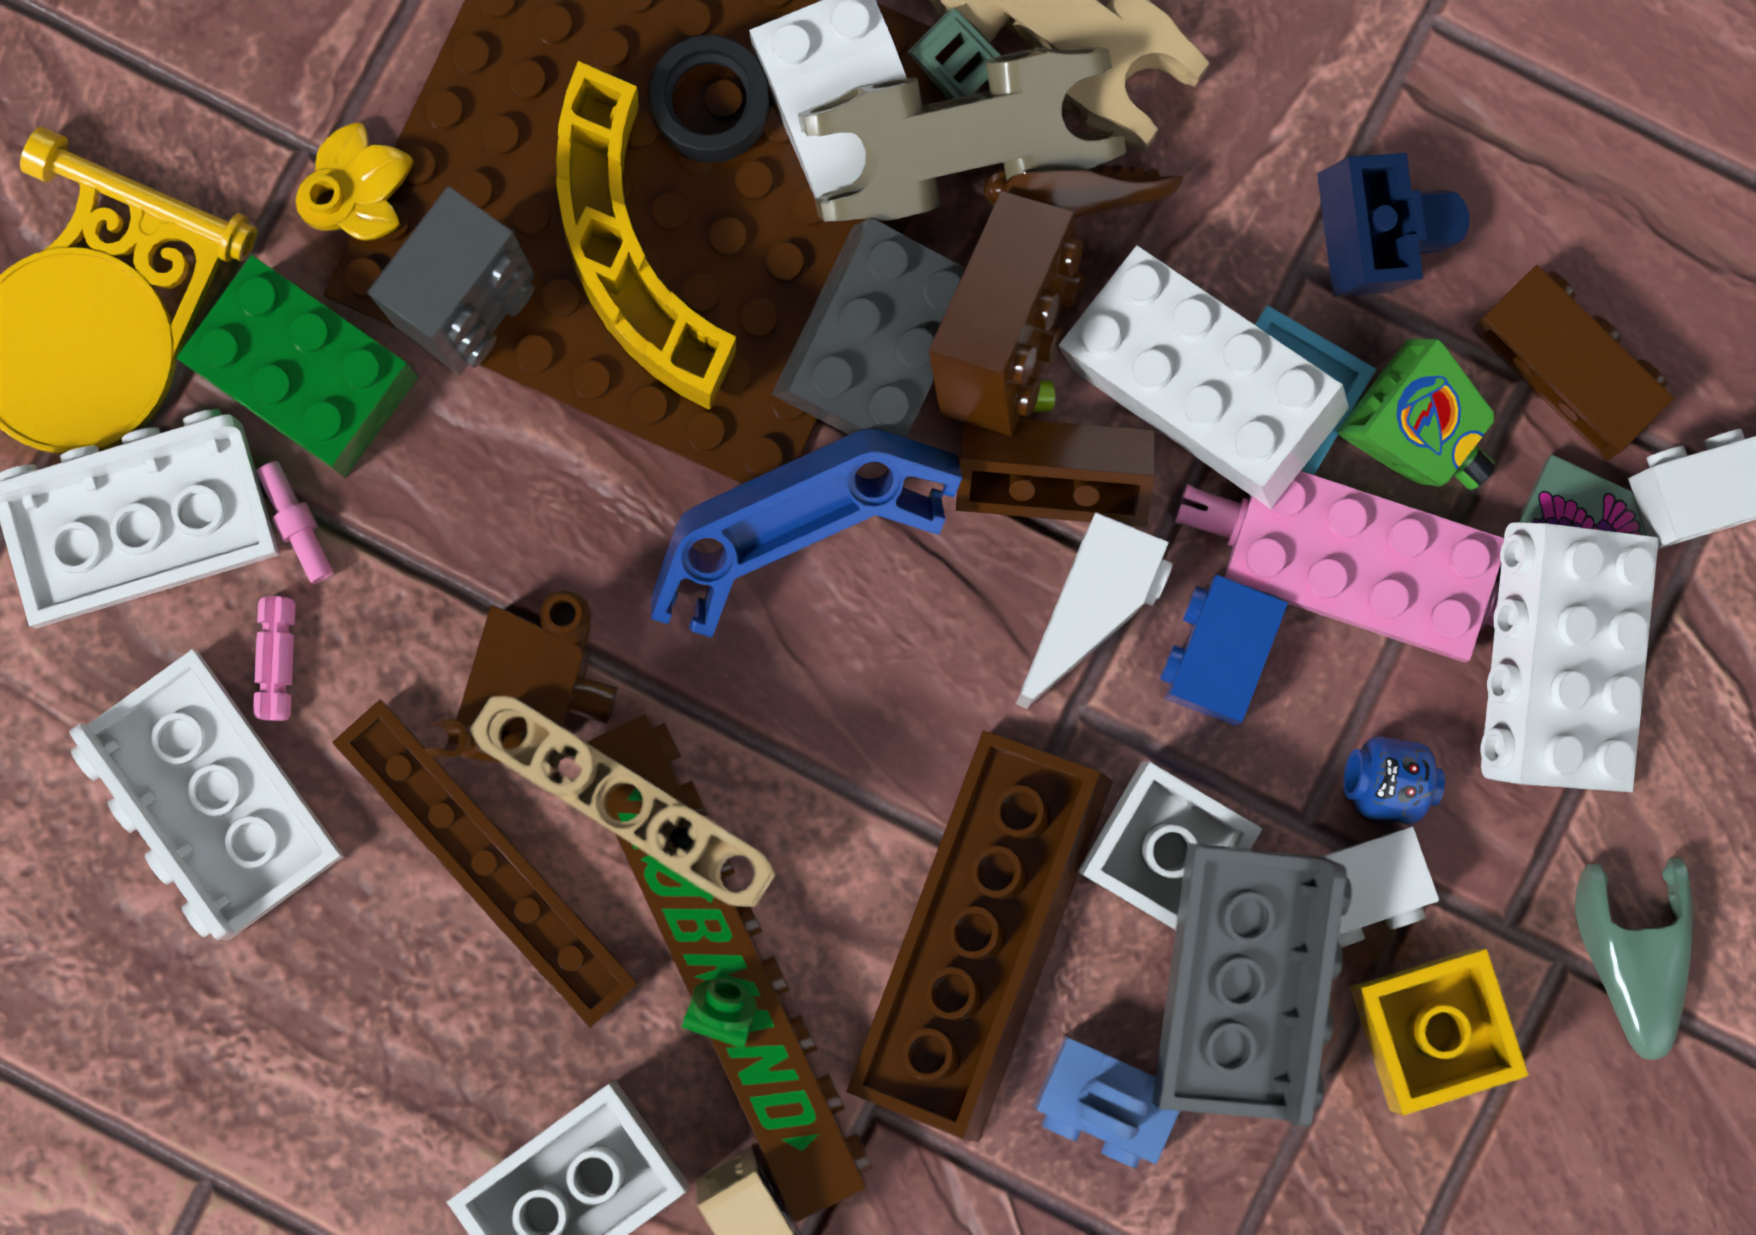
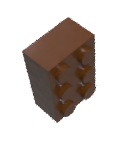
M1000 192L929 348L940 415L1012 437L1021 415L1029 417L1033 412L1040 391V380L1037 379L1044 362L1052 364L1055 361L1060 350L1058 345L1063 338V327L1060 325L1067 310H1077L1086 284V276L1079 273L1083 241L1076 239L1073 211L1007 192Z

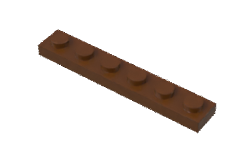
M379 699L332 742L589 1028L595 1026L640 984L436 758L426 754L424 749L426 747L383 700Z

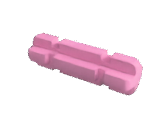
M267 596L260 598L258 601L257 623H261L263 627L262 632H257L254 683L260 684V692H254L253 714L255 718L262 721L288 720L291 715V694L286 693V686L292 685L294 635L289 633V626L295 625V603L288 597Z

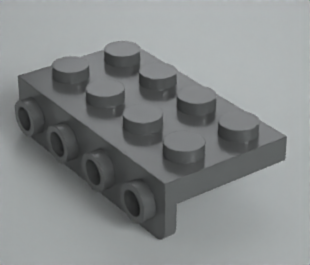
M1188 843L1152 1103L1155 1106L1165 1110L1286 1120L1295 1127H1310L1314 1111L1319 1110L1324 1096V1081L1319 1071L1323 1046L1328 1045L1333 1032V1015L1329 1008L1332 981L1337 980L1342 967V949L1338 942L1341 916L1347 913L1351 903V883L1347 877L1344 865L1319 856Z

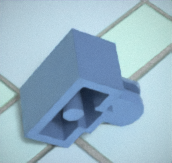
M1064 1036L1033 1105L1037 1111L1046 1114L1041 1126L1077 1142L1081 1131L1105 1141L1101 1150L1102 1154L1137 1169L1141 1158L1157 1164L1180 1112L1177 1110L1159 1109L1152 1103L1155 1076L1067 1036Z

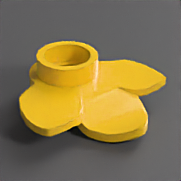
M362 123L348 124L331 134L318 149L315 172L307 176L297 190L295 199L297 211L309 226L317 230L334 231L343 229L357 240H375L397 230L401 225L395 210L387 200L408 176L414 164L413 159L407 153L391 146H369V137L365 126ZM334 190V196L328 203L323 205L317 204L321 195Z

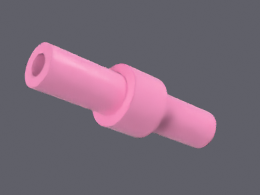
M273 461L258 468L256 474L276 512L272 521L284 543L291 542L311 584L328 579L334 574V571L314 533L318 525L307 503H299L279 461Z

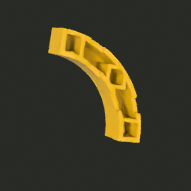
M578 61L566 91L559 120L556 157L557 193L565 238L575 271L590 303L607 329L628 354L651 375L672 390L710 410L736 354V337L714 326L692 311L672 291L670 293L645 259V254L633 231L623 196L625 153L630 131L639 110L637 86Z

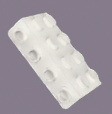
M209 409L188 415L183 419V427L160 433L159 428L155 427L130 432L121 438L123 445L99 452L97 446H86L67 451L60 455V464L38 470L37 465L29 464L2 471L0 473V523L29 626L37 629L279 556V549L243 424L230 414L222 415L219 409Z
M1512 522L1507 526L1500 552L1501 574L1498 603L1494 613L1495 633L1491 671L1487 680L1488 702L1485 731L1480 748L1482 757L1481 771L1485 778L1525 785L1633 792L1659 537L1542 523Z
M194 649L169 665L88 725L79 723L69 730L71 737L77 744L71 750L74 760L91 780L95 781L99 777L102 779L114 796V798L107 802L111 812L129 833L136 829L151 849L144 854L149 866L166 885L174 881L188 901L181 907L184 915L193 928L204 938L211 933L217 940H231L345 857L203 657Z

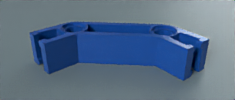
M869 428L852 433L693 506L683 513L676 524L652 591L651 619L669 624L672 616V605H675L678 597L676 590L681 580L688 578L698 584L708 585L705 598L698 597L695 616L691 618L689 629L692 632L712 638L734 579L875 515L940 535L946 520L942 503L943 495L954 498L962 480L957 454L883 430ZM869 462H881L888 466L887 471L883 475L873 479L864 478L856 473L861 466ZM912 476L942 483L944 487L942 491L932 488L929 496L926 497L904 488L903 482L906 477ZM713 538L721 542L723 546L716 552L701 553L695 550L692 544L699 539Z

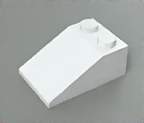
M821 0L749 30L753 55L756 56L767 77L768 90L815 198L822 196L823 193L851 185L861 175L865 166V149L861 139L853 133L807 136L805 132H801L798 113L831 101L852 88L893 79L907 78L876 0Z
M1098 513L1094 514L1016 701V705L1028 709L1128 622L1144 603L1150 606L1154 605L1155 600L1159 599L1173 566V563L1162 559L1169 542Z

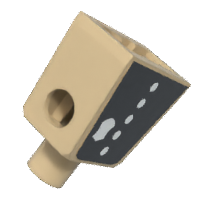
M752 1146L696 1178L697 1206L715 1235H802Z

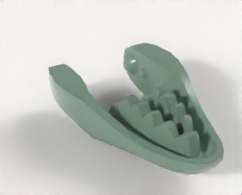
M1681 857L1669 858L1662 871V877L1667 882L1669 905L1674 922L1670 925L1659 928L1632 930L1621 928L1613 923L1610 918L1606 889L1609 884V877L1599 863L1588 864L1584 868L1576 889L1575 916L1585 948L1605 987L1629 1044L1641 1058L1647 1060L1661 1059L1671 1051L1677 1037L1686 997L1694 932V899L1688 870Z

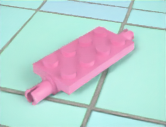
M1303 471L1299 472L1271 509L1251 495L1248 499L1242 498L1241 502L1238 503L1193 488L1189 484L1184 489L1180 501L1182 504L1177 510L1174 523H1182L1228 539L1227 545L1232 546V551L1224 578L1286 601L1289 605L1464 663L1471 659L1480 629L1485 624L1494 627V613L1497 608L1499 594L1498 582L1495 580L1501 565L1500 552L1504 542L1502 537Z

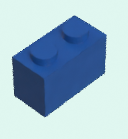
M1217 574L1209 581L1207 589L1196 585L1182 621L1192 624L1184 648L1173 644L1159 680L1170 684L1164 699L1234 727L1241 724L1288 602Z

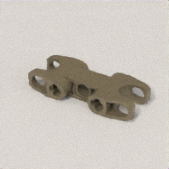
M1102 47L1076 49L1032 48L997 56L985 61L990 91L922 105L918 78L909 77L852 88L831 101L798 113L801 132H805L807 136L853 133L861 139L865 149V166L861 175L851 185L823 193L822 196L815 198L818 217L823 221L870 218L886 221L928 212L940 207L941 201L936 177L1003 162L1006 180H1008L1015 174L1032 171L1089 170L1126 154L1124 135H1117L1115 131L1072 134L1066 128L1062 118V102L1067 91L1076 82L1087 77L1103 74L1106 70L1112 69L1109 50Z

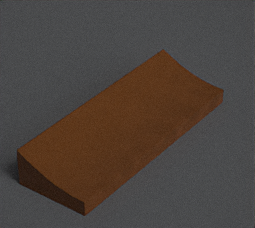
M982 731L846 1093L960 1139L979 1142L1079 873L1077 871L1085 858L1113 783L1111 779L1092 768L996 734Z

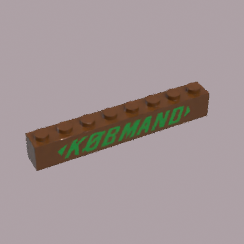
M644 714L585 742L701 816L705 817L708 815L693 781L691 780L681 785L671 762L680 758L681 754L665 722L654 727L651 718ZM623 785L616 788L611 793L608 801V809L611 816L619 822H628L636 818L643 806L641 792L633 785ZM676 828L670 835V841L674 842L673 847L678 850L679 848L685 850L692 844L693 838L689 835L688 828ZM615 833L690 997L694 988L703 981L729 978L739 982L751 993L756 1001L757 1009L751 1022L752 1027L744 1049L710 1038L795 1223L867 1189V1182L863 1173L873 1169V1166L858 1134L855 1133L845 1137L835 1114L844 1110L845 1106L830 1074L828 1073L818 1078L807 1054L818 1050L802 1014L792 1019L788 1015L780 995L790 991V988L775 956L773 955L763 960L754 942L753 936L763 931L752 906L742 907L725 903ZM728 859L721 869V881L724 887L731 892L725 878L735 874V870L730 859Z

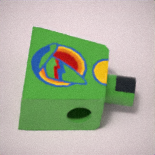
M1407 339L1336 431L1342 438L1416 484L1443 486L1452 476H1455L1467 489L1471 490L1482 485L1491 476L1495 468V461L1477 445L1493 424L1494 412L1444 344L1438 339Z

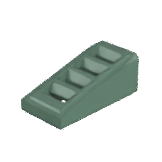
M950 8L907 51L948 100L974 94L988 80L985 61L1001 56L956 8ZM958 36L963 44L941 65L935 57ZM975 56L980 63L958 83L953 76Z

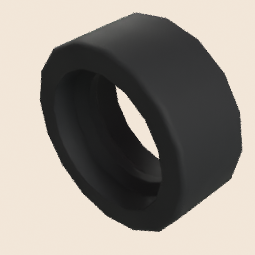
M719 35L692 36L672 46L656 63L648 86L650 111L663 141L679 155L701 163L726 162L747 152L763 134L770 113L767 77L756 56L739 42ZM718 64L727 67L740 77L746 89L747 104L743 116L733 128L720 134L702 135L690 131L678 120L673 110L672 95L677 81L686 71L698 65Z

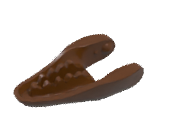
M1097 165L1089 170L1025 172L1015 174L1006 180L1005 169L993 171L985 179L983 191L986 200L994 205L1000 192L1003 191L1073 211L1075 218L1120 207L1149 204L1168 198L1178 190L1183 176L1160 177L1156 169H1149L1145 173L1142 167L1130 166L1127 169V166L1113 165L1112 167Z

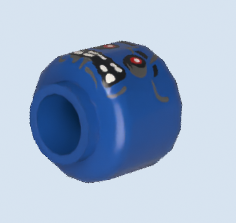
M1374 736L1366 741L1361 749L1356 748L1349 755L1344 771V793L1348 799L1353 800L1357 812L1366 818L1411 825L1422 820L1430 806H1437L1440 803L1445 788V775L1441 768H1436L1435 757L1428 746L1414 741Z

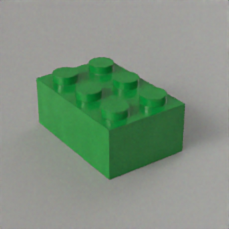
M252 254L176 357L195 374L344 478L350 473L419 377L407 362Z

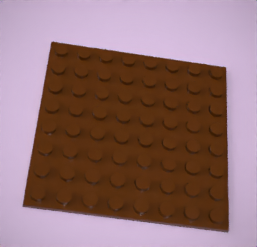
M465 0L394 148L410 155L414 162L404 182L387 200L395 210L401 225L394 232L375 240H357L351 236L323 295L330 300L397 329L368 294V291L449 186L513 232L535 274V277L530 282L535 286L531 298L516 316L511 317L509 314H506L492 333L497 337L494 347L479 367L739 484L746 483L800 458L818 419L771 394L852 227L867 219L825 222L818 217L814 194L769 90L770 113L763 134L750 149L726 162L701 163L679 155L663 141L650 111L648 86L656 63L672 46L692 36L719 35L739 42L753 54L749 30L821 0ZM877 3L894 42L906 77L918 78L922 105L948 100L907 52L931 26ZM955 37L935 59L942 65L963 44L962 40ZM973 56L953 76L954 79L960 83L980 63L978 59ZM578 61L637 86L639 110L630 131L625 153L623 196L633 231L645 254V259L670 293L672 291L702 318L736 337V354L710 410L672 390L651 375L628 354L607 329L590 303L575 271L565 238L556 182V157L559 120L566 91ZM718 64L698 65L686 71L677 81L672 95L673 110L678 120L690 131L702 135L720 134L733 128L743 116L747 104L746 89L740 77L729 68ZM911 216L889 221H877L904 234Z

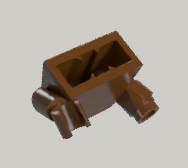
M562 590L551 593L541 606V628L501 608L490 606L456 720L432 719L427 724L429 726H441L446 730L448 734L447 745L444 749L424 748L426 754L433 758H451L461 755V757L504 764L480 748L471 730V727L491 697L514 698L566 731H569L573 714L607 724L614 708L618 687L584 678L591 655L584 649L591 627V611L587 601L579 594L571 591ZM524 717L512 719L504 726L501 738L506 750L515 749L525 741L528 734V725Z

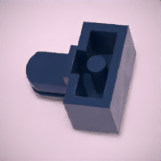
M1407 153L1350 156L1317 173L1333 297L1389 293L1423 279L1420 254L1442 252L1454 247L1465 238L1469 229L1470 215L1466 203L1459 194L1448 190L1412 191Z

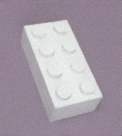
M1137 245L1058 345L1071 370L1270 509L1349 409L1341 383Z

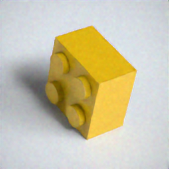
M1468 949L1350 987L1391 1112L1404 1116L1529 1076L1487 949Z

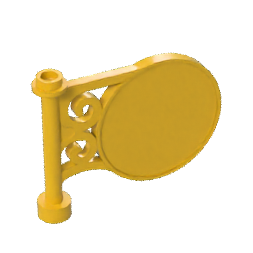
M40 126L33 131L24 146L20 160L21 171L46 183L51 182L59 174L79 183L80 192L73 216L60 236L41 252L18 261L0 274V429L15 440L48 453L62 455L67 451L86 446H97L100 452L123 443L121 438L124 435L142 429L159 410L173 380L176 357L180 353L221 260L225 262H231L233 259L241 262L244 261L254 246L257 237V227L250 225L249 218L241 213L235 214L228 222L68 151V139L66 136ZM99 192L127 204L130 208L131 220L129 228L120 241L107 244L100 237L103 224L107 223V228L110 232L118 233L122 230L124 223L122 217L114 210L104 207L97 209ZM85 237L91 249L77 248L75 246ZM169 241H183L193 248L197 261L191 282L172 321L164 301L154 287L171 289L180 285L187 277L189 264L184 254L175 248L167 247L162 249L161 255L164 259L172 261L173 268L167 273H159L153 268L152 256L158 247ZM134 252L133 262L136 270L117 258L128 256Z

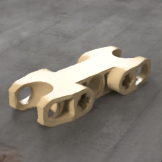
M928 0L940 18L950 8H956L989 44L1001 28L1004 27L1031 48L1076 49L1102 47L1108 49L1112 69L1106 70L1103 74L1087 77L1076 82L1067 91L1062 102V108L1090 129L1104 132L1115 131L1117 135H1124L1126 145L1145 152L1155 140L1158 128L1153 124L1152 119L1137 108L1129 99L1125 88L1126 80L1135 72L1144 69H1159L1170 74L1178 81L1195 87L1205 75L1209 66L1207 59L1183 35L1170 16L1149 0H1110L1106 6L1097 0Z
M491 697L471 727L476 742L485 752L727 904L742 907L757 906L775 877L770 862L756 849L514 698ZM524 717L528 725V734L525 741L515 749L506 750L501 738L504 726L512 719ZM563 758L575 760L574 762L581 768L580 774L576 778L570 779L566 776L563 778L565 774L558 771L559 763ZM623 785L637 787L643 797L641 812L636 818L628 822L615 820L608 809L611 793ZM674 829H689V835L693 838L689 848L685 850L679 848L678 850L673 847L674 842L670 841V835ZM736 855H744L752 861L755 868V877L752 884L746 890L733 893L724 887L721 881V869L729 858Z

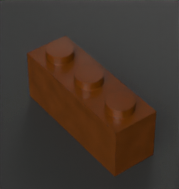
M1536 264L1471 330L1607 462L1621 453L1675 398L1665 389L1667 381L1658 369L1643 359L1636 361L1619 344L1621 337L1607 320L1598 315L1591 317L1573 300L1576 297L1575 291L1562 276L1550 270L1546 273Z
M1019 419L1012 437L963 422L959 456L962 480L957 490L955 511L1091 522L1094 514L1098 513L1128 526L1147 527L1155 476L1154 430Z

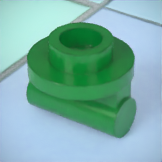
M717 978L703 981L693 990L681 1028L744 1049L752 1027L751 1022L756 1013V1001L751 993L735 980Z

